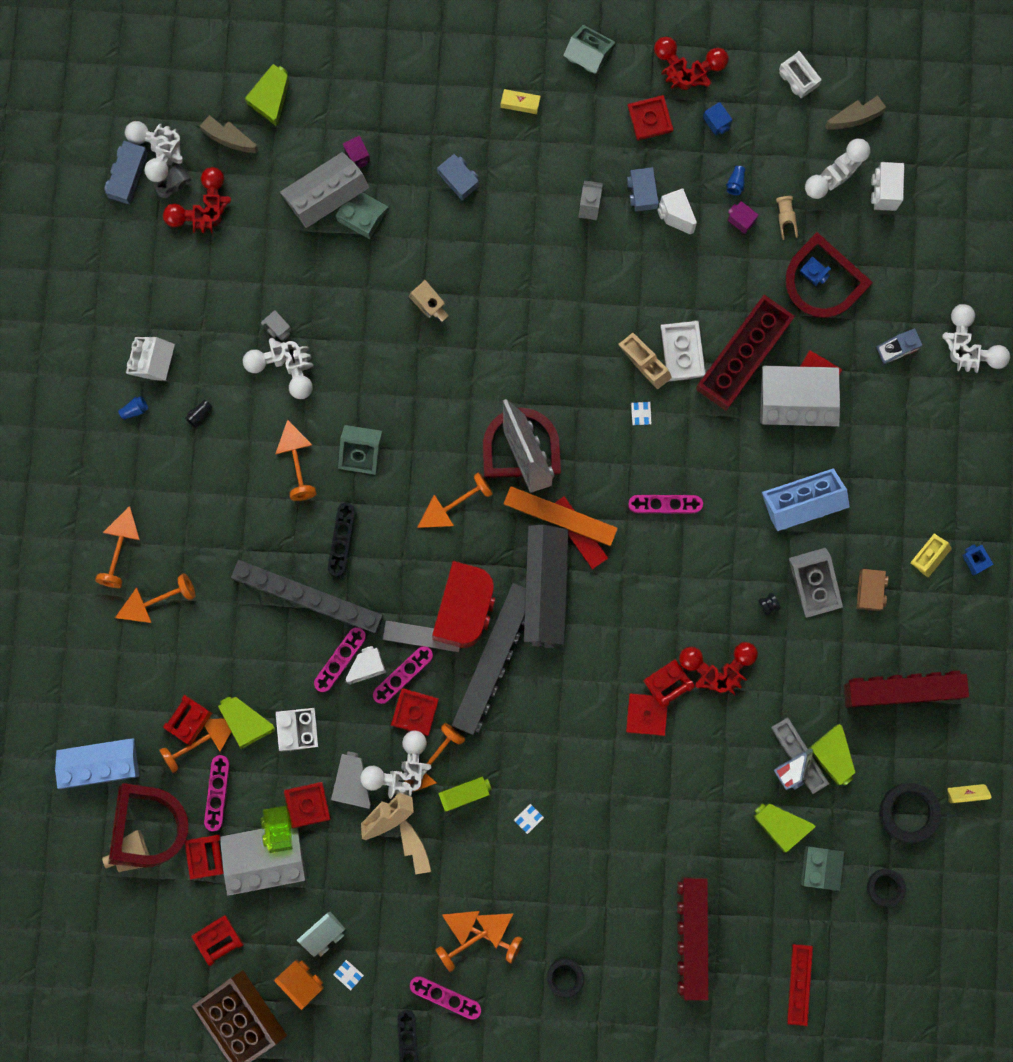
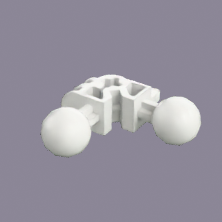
M133 121L126 126L125 136L128 142L140 145L145 141L151 143V151L156 152V158L149 160L145 165L144 171L149 180L153 182L163 181L169 171L167 164L172 166L173 162L178 164L183 162V158L180 156L178 129L171 131V127L165 126L162 128V124H159L153 133L148 131L146 125L140 121Z
M853 139L848 144L846 153L838 157L833 165L828 166L821 175L809 177L805 183L807 195L811 198L819 199L824 197L829 189L831 191L844 183L862 162L869 157L870 146L868 142L864 139Z
M966 304L956 306L951 313V320L956 325V332H945L942 338L949 345L951 360L958 363L957 370L959 371L961 367H965L966 372H969L970 368H974L977 373L980 361H986L995 369H1002L1007 366L1010 361V353L1006 347L994 345L989 350H981V345L974 344L971 348L967 346L971 341L972 335L967 333L968 327L975 320V312L971 306ZM958 350H961V353H963L961 357L956 353Z
M270 338V352L262 353L259 350L246 352L243 357V366L248 372L259 373L265 368L266 364L274 362L275 366L279 367L286 361L288 374L292 375V380L289 384L290 394L297 399H305L311 394L313 384L302 372L313 367V363L308 362L311 359V355L306 354L309 347H299L293 341L281 343L274 338ZM290 349H293L295 363H293L292 356L290 355Z
M416 730L410 731L404 736L402 741L403 748L408 753L407 761L402 762L401 766L404 773L390 771V774H386L377 766H368L362 771L360 776L363 787L373 791L381 788L382 785L389 786L388 796L390 799L399 792L411 796L412 791L419 789L421 786L423 775L431 769L430 764L418 763L419 754L425 750L427 745L425 736ZM411 779L414 781V784L410 785L407 782H399V780Z

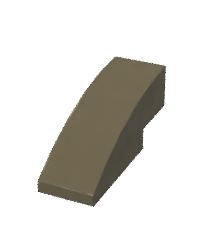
M878 95L863 106L857 100L829 119L825 127L828 130L861 125L883 114L886 106Z
M209 115L200 125L204 134L226 147L248 153H257L259 151L257 145L229 121L223 127Z

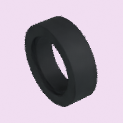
M906 783L893 787L885 794L880 804L879 814L884 829L893 838L903 842H920L929 838L937 830L941 820V807L937 797L931 790L920 784ZM907 793L920 796L928 807L929 815L926 824L915 832L901 830L895 824L892 817L894 802L900 796Z

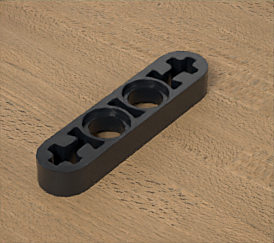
M350 503L341 504L337 510L328 563V571L334 577L342 576L346 570L355 518V509ZM346 507H349V511H352L351 514L347 515V521H350V524L344 521L339 522V519L344 520V514L341 510H345ZM342 525L347 526L349 529L345 536L338 534V528ZM343 544L345 552L340 555L336 554V545ZM333 556L344 558V561H339V566L342 567V570H338V573H335L334 569H332V566H335L337 561L333 559Z
M406 1009L399 1013L397 1019L400 1062H404V1055L409 1053L414 1056V1062H418L416 1018L411 1010ZM405 1013L408 1014V1017H412L408 1025L409 1028L413 1027V1030L401 1031V1027L405 1028V1021H401ZM406 1033L413 1036V1042L409 1045L402 1042V1036Z

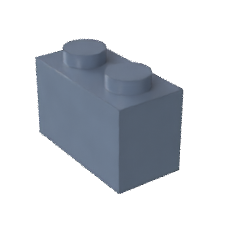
M453 154L437 167V171L457 196L464 200L479 187V177L473 170L470 171L466 167L467 163L461 156L457 157Z
M653 167L631 170L630 176L627 177L628 188L632 189V195L629 196L630 205L634 206L635 212L657 209L658 197Z

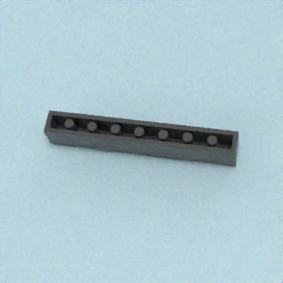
M241 560L237 561L231 576L235 581L377 635L383 619V615Z
M514 583L512 584L452 727L473 736L475 732L479 733L483 724L480 721L482 714L487 715L491 705L488 704L490 696L494 697L498 689V686L495 685L497 679H502L506 670L503 668L505 661H510L513 651L510 650L513 643L517 644L521 635L518 632L520 625H525L526 588Z

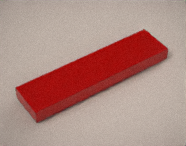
M565 496L555 502V504L575 511ZM568 530L569 538L592 570L608 559L595 540Z
M792 944L787 1024L808 1025L813 946Z

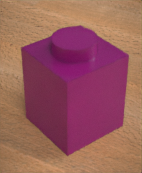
M360 135L343 143L347 156L358 168L368 164L370 156Z
M741 201L738 205L734 204L728 211L730 215L727 221L746 234L759 215Z

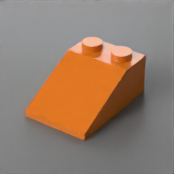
M297 959L274 981L302 1010L324 987L322 986L323 981L316 974L312 976L308 971L310 969L303 960L299 962Z

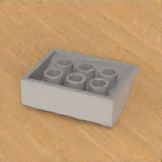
M341 152L280 191V194L305 228L368 189L369 186L356 164Z
M762 366L761 424L839 426V368Z
M506 399L503 400V432L530 493L552 486L554 472L552 467H548L546 463L547 457L545 452L540 450V441L538 436L533 434L532 422L527 421L525 414Z
M290 823L220 837L227 896L307 880L298 828L292 829Z

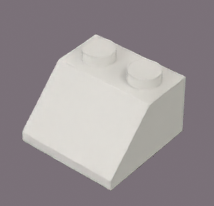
M682 188L663 195L658 208L660 218L664 219L667 225L688 234H693L697 222L684 189Z
M373 646L364 648L362 653L357 655L346 677V682L349 685L386 673L377 648L374 649Z

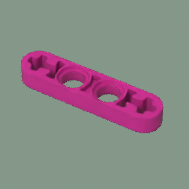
M634 495L630 498L628 507L633 513L695 514L702 509L703 501L696 495ZM635 499H638L639 503H645V499H648V510L644 509L645 505L635 509V506L631 503H634ZM658 499L661 502V508L653 509L650 504L651 501ZM677 499L680 502V508L672 509L670 501ZM683 499H686V503H692V500H696L699 506L696 509H693L692 506H686V510H683Z
M353 628L349 631L314 681V686L318 691L327 692L332 688L366 640V634L361 628ZM354 632H361L360 636L362 639L355 641L354 645L357 646L355 649L346 643L347 640L352 642L354 639L352 634ZM343 647L351 649V655L347 658L342 657L340 654ZM333 662L340 665V670L337 673H331L329 670V666ZM326 671L330 676H333L334 679L331 680L329 678L326 681V683L328 684L327 688L322 687L320 689V684L318 683V681L320 679L324 680L326 678V675H323V673Z
M425 646L418 648L374 690V700L379 704H385L431 662L433 658L431 649ZM420 651H428L429 658L427 660L422 659L419 663L423 665L419 667L412 658L416 657L418 660L421 656ZM408 663H413L416 667L415 672L412 674L405 672L404 668ZM395 676L401 678L402 682L399 687H393L390 683L391 679ZM387 683L394 692L391 694L388 691L385 694L387 697L385 700L382 698L378 700L377 697L379 695L377 692L379 690L381 692L385 691L387 688L384 685Z
M223 755L214 757L211 763L204 825L209 831H218L223 825L230 761ZM220 758L226 763V766L221 768V773L225 772V776L214 775V771L219 772V766H216V762H219ZM216 778H221L224 782L221 789H216L213 786V781ZM215 797L221 800V806L217 809L211 806V800ZM210 810L214 812L220 811V815L216 814L215 818L216 821H219V824L215 825L214 828L209 824V820L213 819V814H209Z
M416 976L410 982V989L414 994L468 1019H476L481 1014V1006L477 1001L427 978ZM421 980L423 981V986L427 987L428 983L432 986L428 990V995H425L423 993L426 990L422 988L419 991L415 990L416 986L413 983ZM432 989H441L442 997L434 999L431 996ZM452 996H457L460 999L458 1007L450 1006L449 999ZM464 1000L468 1001L466 1006L472 1007V1005H476L478 1013L469 1015V1010L464 1008L463 1012L460 1011Z

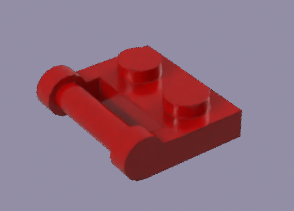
M676 659L643 680L663 709L686 691H691L695 688L694 683L687 677ZM678 680L681 681L682 685L666 696L662 695L661 692Z
M183 695L181 698L182 702L169 722L164 724L163 728L191 746L212 713L188 696ZM188 705H190L191 709L177 729L174 728Z
M220 835L185 841L190 880L224 874L219 845ZM209 842L212 844L214 870L209 869L206 843Z
M226 915L191 936L209 966L215 964L217 959L236 947L240 948L244 945ZM231 936L233 941L212 954L208 952L207 949L226 937Z

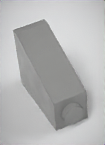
M584 181L579 218L597 220L603 183Z
M347 751V755H341L331 800L371 809L369 790L363 787L360 780L364 765L362 758H358V753Z

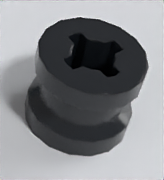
M773 593L768 594L766 598L758 600L766 616L771 615V612L774 610L778 611L781 609Z

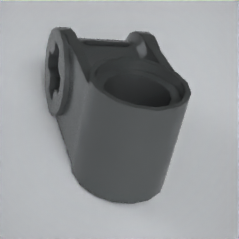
M176 164L169 169L168 175L160 183L154 182V187L160 197L168 198L178 190L186 187L191 182V178L181 164Z

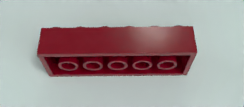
M763 295L698 383L696 390L727 411L795 316L766 295Z
M949 671L943 676L941 672L926 674V677H922V673L910 674L906 678H903L902 675H893L887 677V680H883V676L868 678V681H864L863 678H853L849 680V683L844 684L845 706L849 708L968 698L967 674H961V671Z
M680 877V882H677V894H681V902L677 901V913L681 914V921H677V933L681 935V941L677 942V953L681 955V961L677 962V972L681 975V982L678 981L677 990L684 1000H708V879L704 877Z

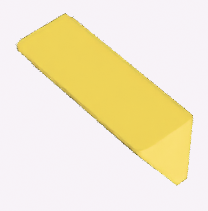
M504 89L501 108L537 114L541 96Z
M933 534L911 561V564L925 576L930 577L952 548L949 542Z
M984 784L947 789L948 801L950 803L988 800L992 798L987 786Z

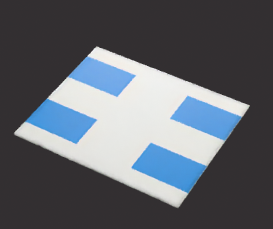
M650 402L631 403L632 424H651Z
M530 804L514 821L528 834L544 817Z
M347 960L333 974L350 990L364 976Z

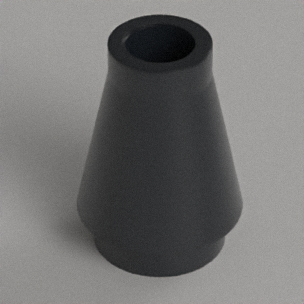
M204 399L200 404L187 412L186 421L195 428L199 425L201 426L213 406Z

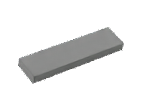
M386 621L383 640L459 652L460 647L434 641L432 639L434 628Z
M788 717L771 727L790 759L807 750L806 745ZM813 757L808 777L804 779L812 794L829 785Z

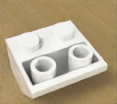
M135 337L131 347L130 359L127 362L126 374L151 380H166L175 344L158 337Z
M315 708L276 712L279 751L318 747Z

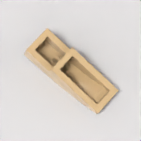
M634 333L619 343L620 348L657 390L672 378L669 370L657 359L656 354Z
M399 792L389 804L381 802L361 823L362 839L367 840L376 837L405 821L414 813L412 797Z
M407 820L400 823L404 855L413 856L415 874L432 872L427 852L419 835Z

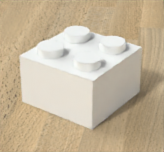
M881 162L879 167L875 169V174H872L871 184L874 185V192L871 194V204H874V210L896 211L902 203L904 163Z

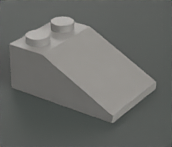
M826 548L789 558L793 578L806 618L843 607L831 555Z

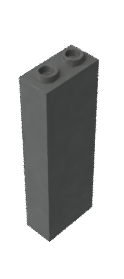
M547 525L528 527L524 642H531L532 646L543 647L544 644V648H556V645H564L568 529Z

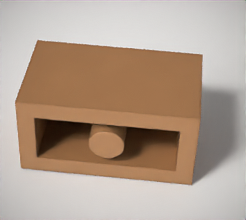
M869 569L859 571L856 609L883 610L887 602V596L884 595V588L888 586V576H885L886 571Z

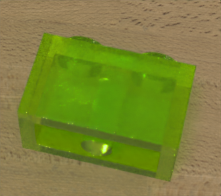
M281 806L264 809V817L261 818L262 829H265V835H262L264 847H268L269 853L292 850L291 825L287 807Z

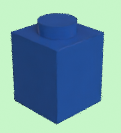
M721 102L704 112L703 119L715 136L719 133L724 134L731 128L732 118Z

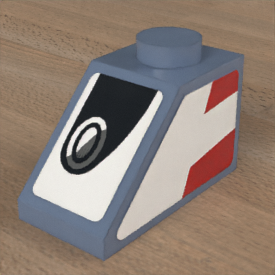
M914 328L891 338L876 348L883 364L918 351L923 345Z
M812 748L800 753L774 770L786 790L791 787L795 790L804 784L803 780L809 774L813 754Z

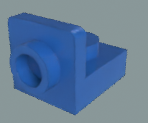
M811 257L799 272L817 286L820 282L824 284L830 277L828 273L831 268L829 266L825 268L814 257Z

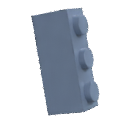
M123 141L122 146H119L117 161L111 167L112 175L110 181L107 180L105 184V193L108 198L131 204L148 155L145 147Z

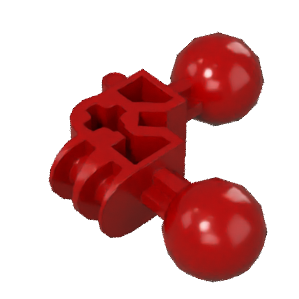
M661 37L654 45L656 56L659 59L667 60L670 64L661 74L668 75L666 82H673L671 89L679 87L680 89L688 90L692 86L697 85L709 87L711 81L706 73L710 70L721 71L729 63L727 52L722 48L716 47L707 53L704 62L700 63L697 60L692 63L691 69H687V61L684 57L678 58L676 55L677 44L671 37ZM683 77L686 79L689 78V82L687 80L683 81Z
M209 167L201 174V183L207 189V195H203L204 209L200 205H193V210H185L179 204H170L163 211L164 222L170 227H179L185 221H193V233L196 232V229H201L202 233H205L206 229H211V233H213V226L220 224L224 208L231 202L229 196L218 195V189L222 187L225 180L222 171L215 167ZM211 213H215L213 219L210 218Z
M750 642L738 644L734 649V660L730 665L725 663L721 668L722 673H718V669L714 665L708 666L703 661L702 652L696 647L690 646L683 649L679 655V662L684 669L688 671L696 670L702 675L695 683L696 688H709V690L722 693L729 691L736 695L733 690L736 687L742 688L740 685L741 680L747 681L739 671L743 666H750L756 662L758 651ZM725 679L723 683L725 687L718 688L717 680Z

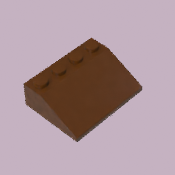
M244 970L192 1005L228 1062H251L287 1037Z

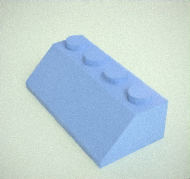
M834 468L762 492L769 516L777 531L850 507L847 489Z
M134 738L57 750L55 764L57 788L65 789L139 777Z

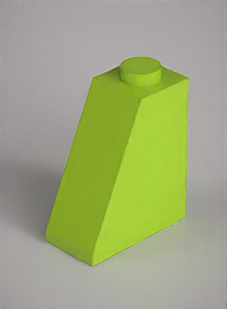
M273 64L245 97V100L251 108L277 126L290 81L287 75L288 72L283 67H277Z
M227 697L218 706L240 749L275 731L273 724L237 697L232 699Z
M837 724L809 748H812L813 757L837 785L843 784L845 786L854 779L852 775L855 774V769L843 727Z
M483 777L438 794L444 810L447 812L489 796V791L492 788L488 779L484 780Z
M761 804L754 810L756 812L753 816L755 820L785 853L815 828L814 824L772 804Z

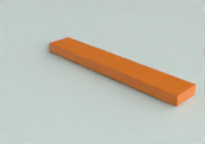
M511 486L503 504L608 546H611L618 529Z

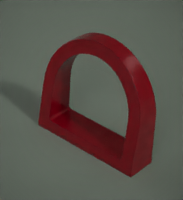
M818 232L796 253L786 272V287L792 302L804 313L819 318L834 317L845 312L873 284L868 277ZM816 246H820L860 283L842 303L831 308H816L807 304L801 299L795 288L796 270Z
M518 408L525 414L526 418L538 422L546 430L551 446V467L554 475H560V445L558 433L554 425L546 416L538 411ZM503 413L492 420L484 435V478L523 476L519 467H492V439L496 430L503 424Z
M122 783L118 788L108 864L146 868L161 865L175 856L184 845L188 834V819L181 803L164 790ZM129 798L157 801L165 805L172 812L177 824V833L173 844L168 850L150 856L122 852Z

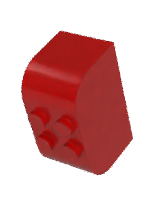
M456 561L452 562L432 634L434 641L460 648H469L481 639L483 630H487L489 626L490 616H488V612L493 611L495 597H493L494 584L488 572L478 567Z

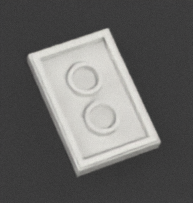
M691 321L661 325L665 366L672 376L669 381L703 378L705 368L699 322Z

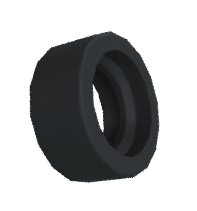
M880 869L869 877L867 893L870 899L878 905L885 907L894 906L904 898L906 883L898 872L890 869ZM883 876L892 877L898 885L897 894L891 899H882L875 891L876 881Z
M560 959L549 967L547 983L554 994L560 997H571L581 990L584 984V974L577 962L571 959ZM562 966L573 968L577 975L576 984L568 990L558 988L554 982V974Z

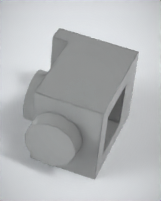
M275 310L261 322L263 328H268L267 331L273 338L278 337L282 342L291 335L290 332L292 330L290 326Z

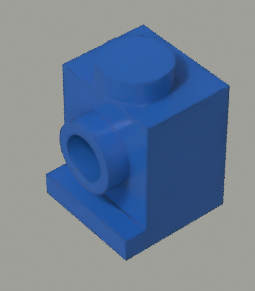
M974 544L966 548V553L962 555L973 576L994 565L983 545L976 547ZM973 556H976L978 558L977 563L974 562L972 558Z

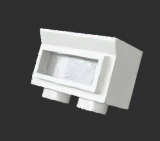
M800 51L780 65V76L789 82L793 93L799 95L800 98L816 89L821 83V78Z

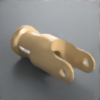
M783 196L776 199V202L779 204L780 214H778L783 240H785L783 229L785 224L788 223L794 225L796 238L798 237L796 215L792 209L791 202L793 196Z

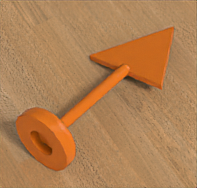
M287 420L275 454L292 451L299 486L290 491V499L293 501L307 500L317 495L315 487L303 484L296 449L312 446V444Z
M478 472L474 475L477 487L445 508L442 507L434 494L417 528L454 526L446 512L479 490L486 497L493 495L491 488Z
M130 506L103 532L119 536L109 574L99 573L96 576L95 581L101 585L112 588L122 587V580L113 574L123 539L125 537L140 540Z
M183 573L178 576L179 588L143 603L138 588H136L115 618L152 623L146 610L147 606L179 592L186 599L191 600L196 597L193 584L189 577Z
M208 719L204 726L209 734L171 755L167 748L160 749L159 751L171 772L174 773L178 770L174 759L212 738L220 752L231 733L225 719Z
M444 723L441 730L447 738L426 764L431 765L451 740L460 745L465 741V738L455 728ZM425 773L421 780V786L415 791L437 784V782ZM411 779L405 780L410 785L414 784V781Z
M480 911L442 915L461 945L466 942L470 932L477 935L482 932L473 927L477 919L475 916H478ZM485 935V936L483 937V938H485V939L491 941L490 938L488 937V935ZM515 937L510 945L500 941L499 945L508 949L506 954V961L512 964L516 959L522 946L523 938Z
M513 914L475 916L484 931L449 954L442 946L436 948L437 954L448 971L452 972L455 969L452 957L485 935H488L497 949Z

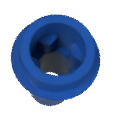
M734 167V171L726 184L728 193L740 195L744 191L746 170L744 167Z
M142 396L135 397L118 412L121 418L125 420L145 414V411L148 410V405Z

